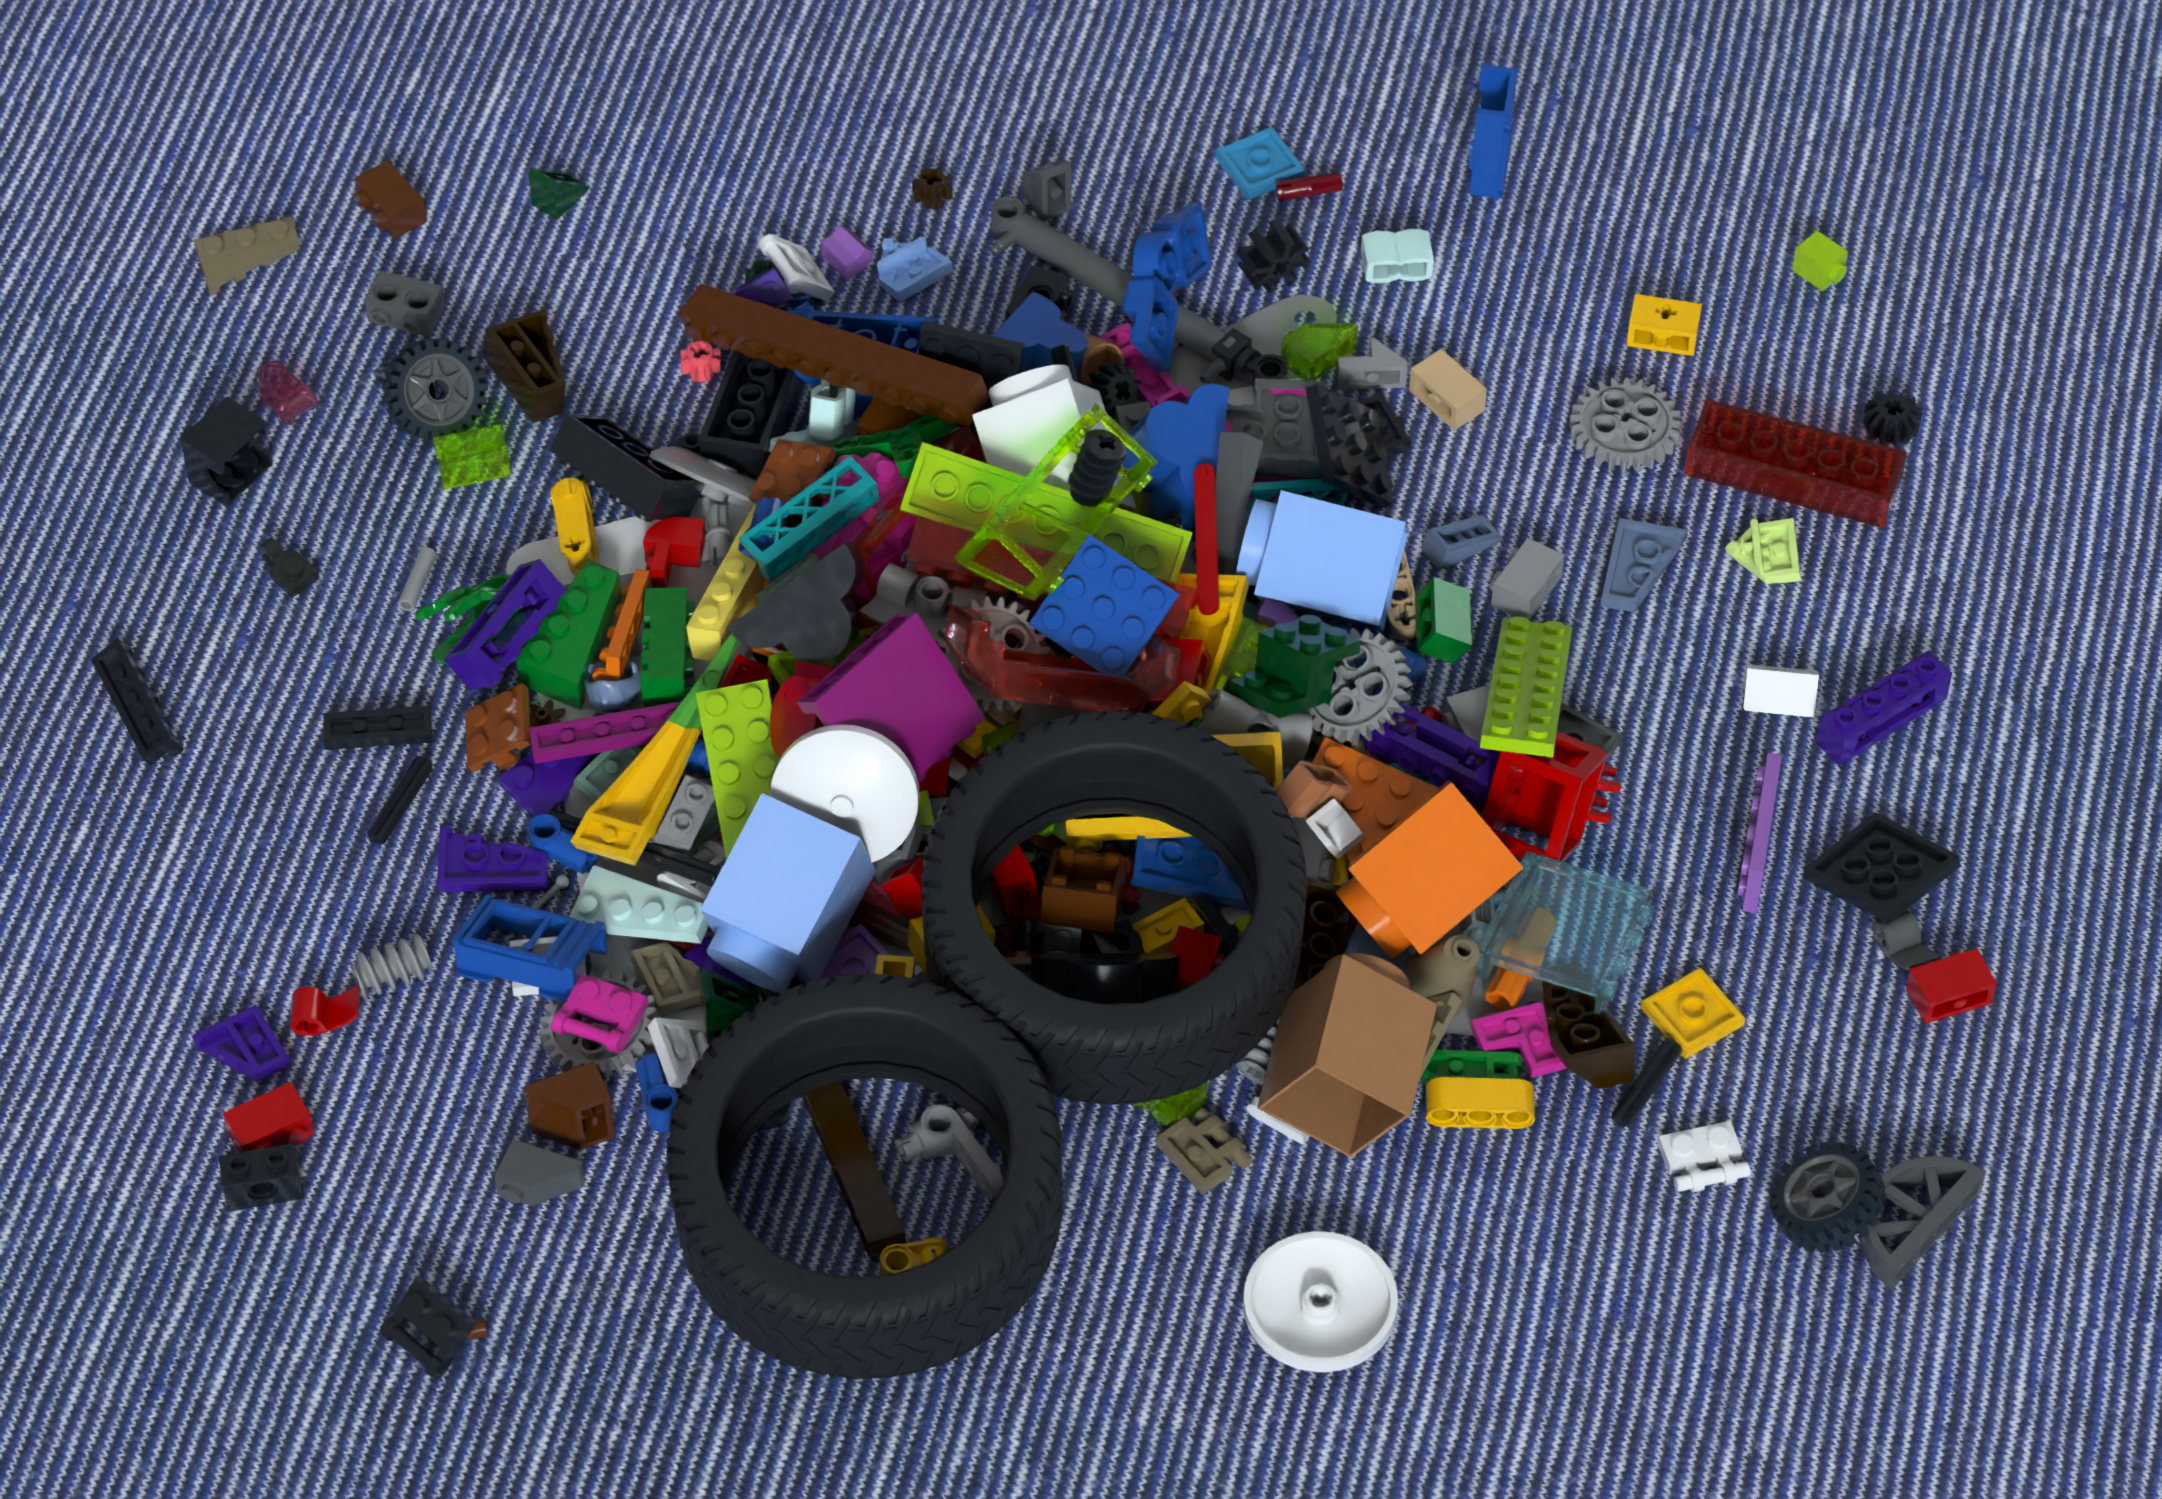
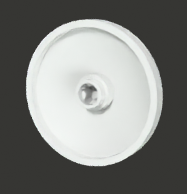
M854 725L821 727L804 734L794 741L783 753L777 764L770 791V797L860 837L869 854L871 863L888 856L904 842L914 825L920 799L915 771L900 748L885 736L870 729Z
M1324 1231L1305 1232L1278 1241L1258 1257L1248 1273L1244 1286V1316L1256 1342L1278 1361L1305 1371L1333 1372L1348 1369L1366 1361L1386 1343L1392 1333L1397 1317L1398 1292L1389 1267L1370 1247L1354 1238L1338 1233Z

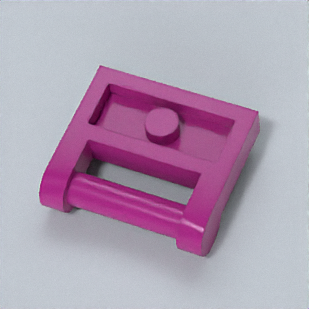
M581 974L563 1008L554 1015L551 1029L553 1032L562 1035L568 1032L603 1044L608 1051L620 1054L647 1009L649 1001L646 995ZM577 1015L615 1027L616 1029L608 1031L575 1018Z

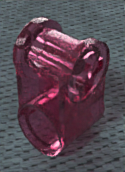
M268 361L258 368L257 379L260 398L286 425L290 426L293 424L295 417L307 409L313 410L318 407L317 398L311 388L304 382H301L284 364L277 361Z

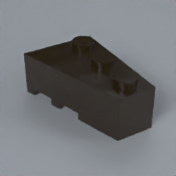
M546 309L486 328L483 358L531 422L536 423L562 414L566 383L558 354L555 353L553 346V335L549 331Z

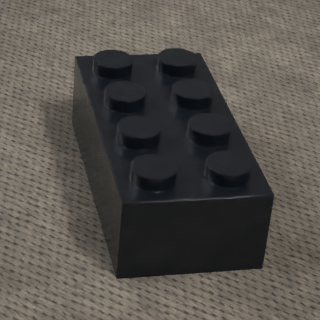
M733 350L698 439L701 456L726 464L738 470L737 472L760 476L771 454L769 452L770 440L786 434L805 381L798 377L793 369L787 367L779 368L769 361L759 358L752 359L741 352Z
M566 414L549 450L560 458V464L584 474V480L595 487L604 488L610 492L609 497L613 501L630 506L635 510L634 515L646 522L664 520L671 517L689 518L705 486L704 483L650 458L649 455L654 450L606 416Z

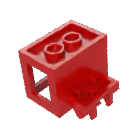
M1557 731L1553 757L1501 751L1481 818L1513 855L1555 872L1580 845L1587 820L1610 823L1612 818L1611 812H1601L1593 807L1606 809L1608 804L1606 798L1596 795L1597 790L1614 793L1620 792L1621 782L1610 781L1602 777L1609 776L1615 778L1617 769L1605 764L1608 752L1593 744H1587ZM1511 822L1549 839L1546 851L1501 832V830Z

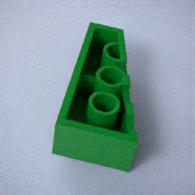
M687 587L645 588L644 628L642 634L643 651L641 653L642 671H640L643 708L683 701L694 686L688 685V678H695V660L689 657V650L691 648L686 626L696 610L695 601L688 600Z

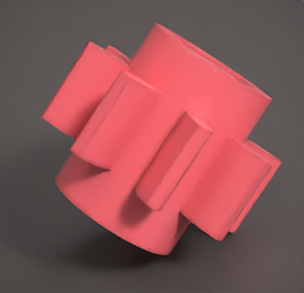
M692 341L687 350L680 351L681 373H689L692 382H709L714 376V372L721 373L720 349H713L708 341Z

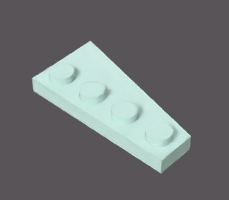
M593 865L569 917L576 918L579 921L584 920L591 924H595L596 921L605 923L606 934L700 944L709 927L700 911L703 903Z

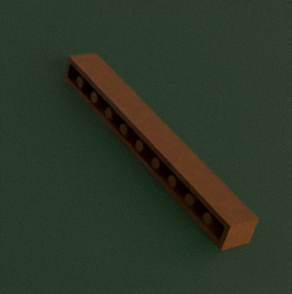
M699 284L678 313L684 324L685 332L697 341L705 340L716 344L722 349H732L741 352L752 359L759 358L769 361L779 368L787 367L799 371L806 377L814 376L826 380L834 386H844L855 390L861 395H871L883 399L891 405L899 404L911 408L921 415L929 414L941 418L948 424L956 423L969 428L974 421L972 415L980 412L990 397L981 374L707 285Z

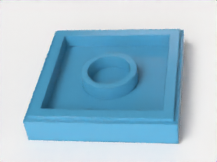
M1273 127L1215 150V159L1247 200L1275 190L1276 181L1305 177V168Z

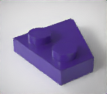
M256 1005L192 1035L193 1044L197 1049L256 1082L291 1066L289 1056Z

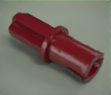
M1339 172L1309 177L1307 173L1305 177L1276 181L1278 200L1283 202L1305 197L1311 200L1314 195L1343 190L1342 176Z

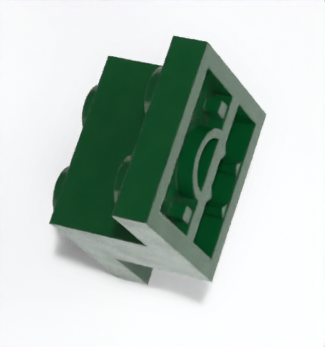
M1303 615L1300 619L1288 623H1278L1273 628L1259 632L1255 671H1249L1243 676L1231 679L1228 693L1280 719L1330 702L1334 664L1336 661L1359 654L1361 640L1347 634L1345 629L1332 627L1322 622L1319 617L1314 615Z

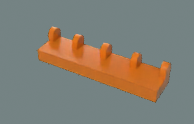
M636 569L631 584L623 586L621 595L625 601L624 604H618L614 611L618 621L616 626H610L608 629L607 637L611 640L609 647L601 649L599 654L600 660L606 663V668L598 667L594 669L592 678L595 682L597 680L619 681L623 679L644 616L645 588H650L649 570Z

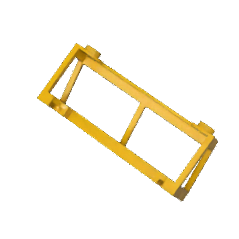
M1280 732L1211 735L1230 746L1249 761L1269 783H1273L1274 790L1283 782ZM1139 816L1071 819L1065 821L1066 847L1096 853V851L1103 847V841L1137 839L1138 836H1145V839L1192 837V835L1159 820Z

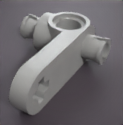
M942 1104L927 1108L919 1121L908 1126V1135L895 1140L897 1151L905 1162L910 1161L911 1158L920 1155L923 1159H928L931 1156L942 1157L954 1153L984 1195L991 1200L997 1197L1004 1183L1000 1171L968 1129L977 1125L978 1119L962 1106L955 1110L949 1105ZM943 1129V1130H945V1131H943V1132H936L935 1130Z

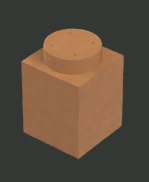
M1359 953L1342 954L1331 958L1325 963L1323 969L1290 994L1286 1005L1283 1007L1257 1109L1352 1158L1411 1116L1437 1004L1410 990L1407 976L1394 964L1384 959Z

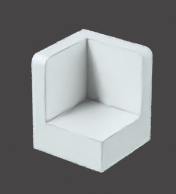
M1335 799L1329 801L1306 820L1324 846L1337 859L1341 858L1366 837L1346 810Z

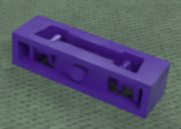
M540 559L519 565L444 658V661L470 691L482 687H493L502 679V671L507 664L512 663L522 653L520 648L525 641L531 639L539 632L541 628L539 624L544 617L557 609L559 606L558 600L566 589ZM527 606L522 613L514 615V617L510 620V622L507 624V626L503 629V631L499 634V636L495 639L494 642L490 640L489 642L485 643V641L489 637H493L498 634V632L502 629V627L506 624V622L510 619V617L513 615V613L517 610L518 607L519 609H521L522 607Z
M1929 650L1820 717L1816 744L1837 765L1841 766L1946 700L1952 672ZM1928 694L1930 698L1922 702L1923 696ZM1914 703L1919 704L1915 708L1912 706ZM1859 737L1864 739L1857 743Z
M1399 703V705L1405 712H1394L1392 715L1396 721L1395 726L1385 722L1383 724L1384 735L1375 729L1372 731L1371 741L1364 737L1363 743L1365 748L1374 755L1382 756L1400 765L1404 770L1414 772L1430 780L1438 787H1441L1450 780L1468 802L1485 807L1500 752L1481 749L1480 742L1402 703ZM1397 714L1416 723V730L1409 723L1404 724L1398 721ZM1470 750L1488 760L1482 763L1476 760L1475 756H1468V751Z

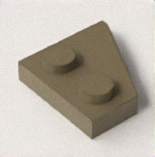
M667 942L631 951L630 960L642 985L645 984L650 995H653L659 1015L700 1004V968L694 962L683 958L679 951Z

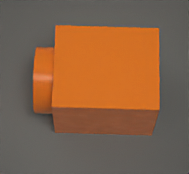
M1448 780L1348 864V869L1354 877L1339 888L1336 894L1377 944L1393 960L1411 944L1421 955L1524 867L1454 784Z

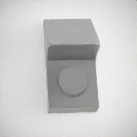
M1370 337L1369 357L1352 356L1338 358V390L1406 388L1407 360L1373 337Z

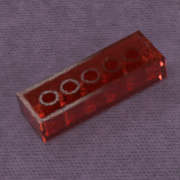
M1706 398L1687 449L1684 475L1885 529L1903 478L1907 451Z

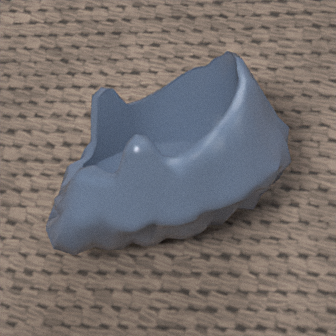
M630 662L631 665H627L622 680H597L596 682L593 680L592 675L594 669L598 668V666L590 663L588 665L587 677L584 679L586 696L590 705L601 713L618 712L630 705L641 691L640 669L636 662ZM602 663L599 667L606 668V663Z

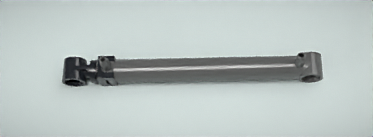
M1004 196L993 202L991 205V231L996 241L990 247L992 255L997 256L1013 243H1016L1123 308V297L1127 294L1128 284L1134 277L1133 275L1026 212L1023 203L1018 198ZM1177 302L1179 312L1174 340L1211 361L1204 369V372L1200 374L1201 382L1208 383L1219 374L1229 381L1234 377L1253 385V391H1255V378L1287 380L1288 365L1281 356L1276 354H1260L1258 350L1252 347V339L1234 328L1227 333Z

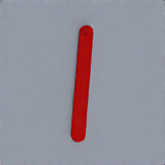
M1203 463L1194 470L1197 601L1201 614L1213 615L1220 607L1216 473L1211 464Z

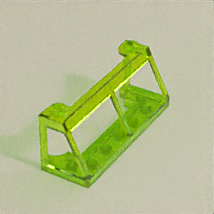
M1095 403L1054 444L958 551L954 558L965 568L1029 599L1035 600L1044 591L1050 595L1065 580L1060 574L1078 552L1089 534L1093 535L1133 489L1139 493L1153 479L1149 472L1158 462ZM1098 421H1101L1113 434L1119 437L1140 459L1131 469L1121 466L1118 472L1122 476L1120 481L1079 527H1075L1025 503L1027 498L1069 451L1075 454L1080 452V446L1076 444ZM1018 509L1071 534L1070 538L1043 568L1002 530L1010 517ZM993 538H996L1035 577L1027 586H1022L973 562L972 559Z

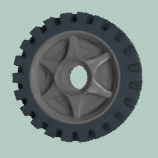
M425 339L404 347L397 356L392 358L390 361L391 366L386 368L384 374L386 381L382 382V389L385 390V396L382 397L384 404L388 406L386 411L389 416L394 418V423L399 428L404 429L405 433L424 440L441 441L460 436L465 433V430L472 428L476 424L474 421L476 418H480L483 413L481 410L482 405H486L487 397H484L485 391H488V385L484 383L483 377H486L484 369H480V362L470 354L471 351L453 341ZM434 380L441 386V394L437 399H433L429 394V386Z
M1834 1141L1833 1147H1831L1828 1142L1819 1143L1818 1151L1812 1145L1805 1148L1806 1156L1802 1157L1799 1153L1793 1155V1165L1787 1162L1783 1164L1781 1170L1784 1175L1776 1174L1773 1179L1775 1186L1770 1187L1769 1195L1771 1199H1769V1206L1778 1226L1798 1248L1803 1246L1808 1252H1814L1815 1248H1817L1819 1253H1828L1829 1245H1831L1834 1251L1842 1250V1242L1847 1241L1849 1246L1857 1243L1854 1237L1856 1234H1860L1864 1238L1869 1233L1867 1224L1876 1226L1879 1221L1876 1214H1883L1885 1208L1883 1201H1886V1192L1884 1190V1182L1877 1168L1864 1151L1858 1150L1855 1145L1849 1143L1845 1147L1842 1142Z

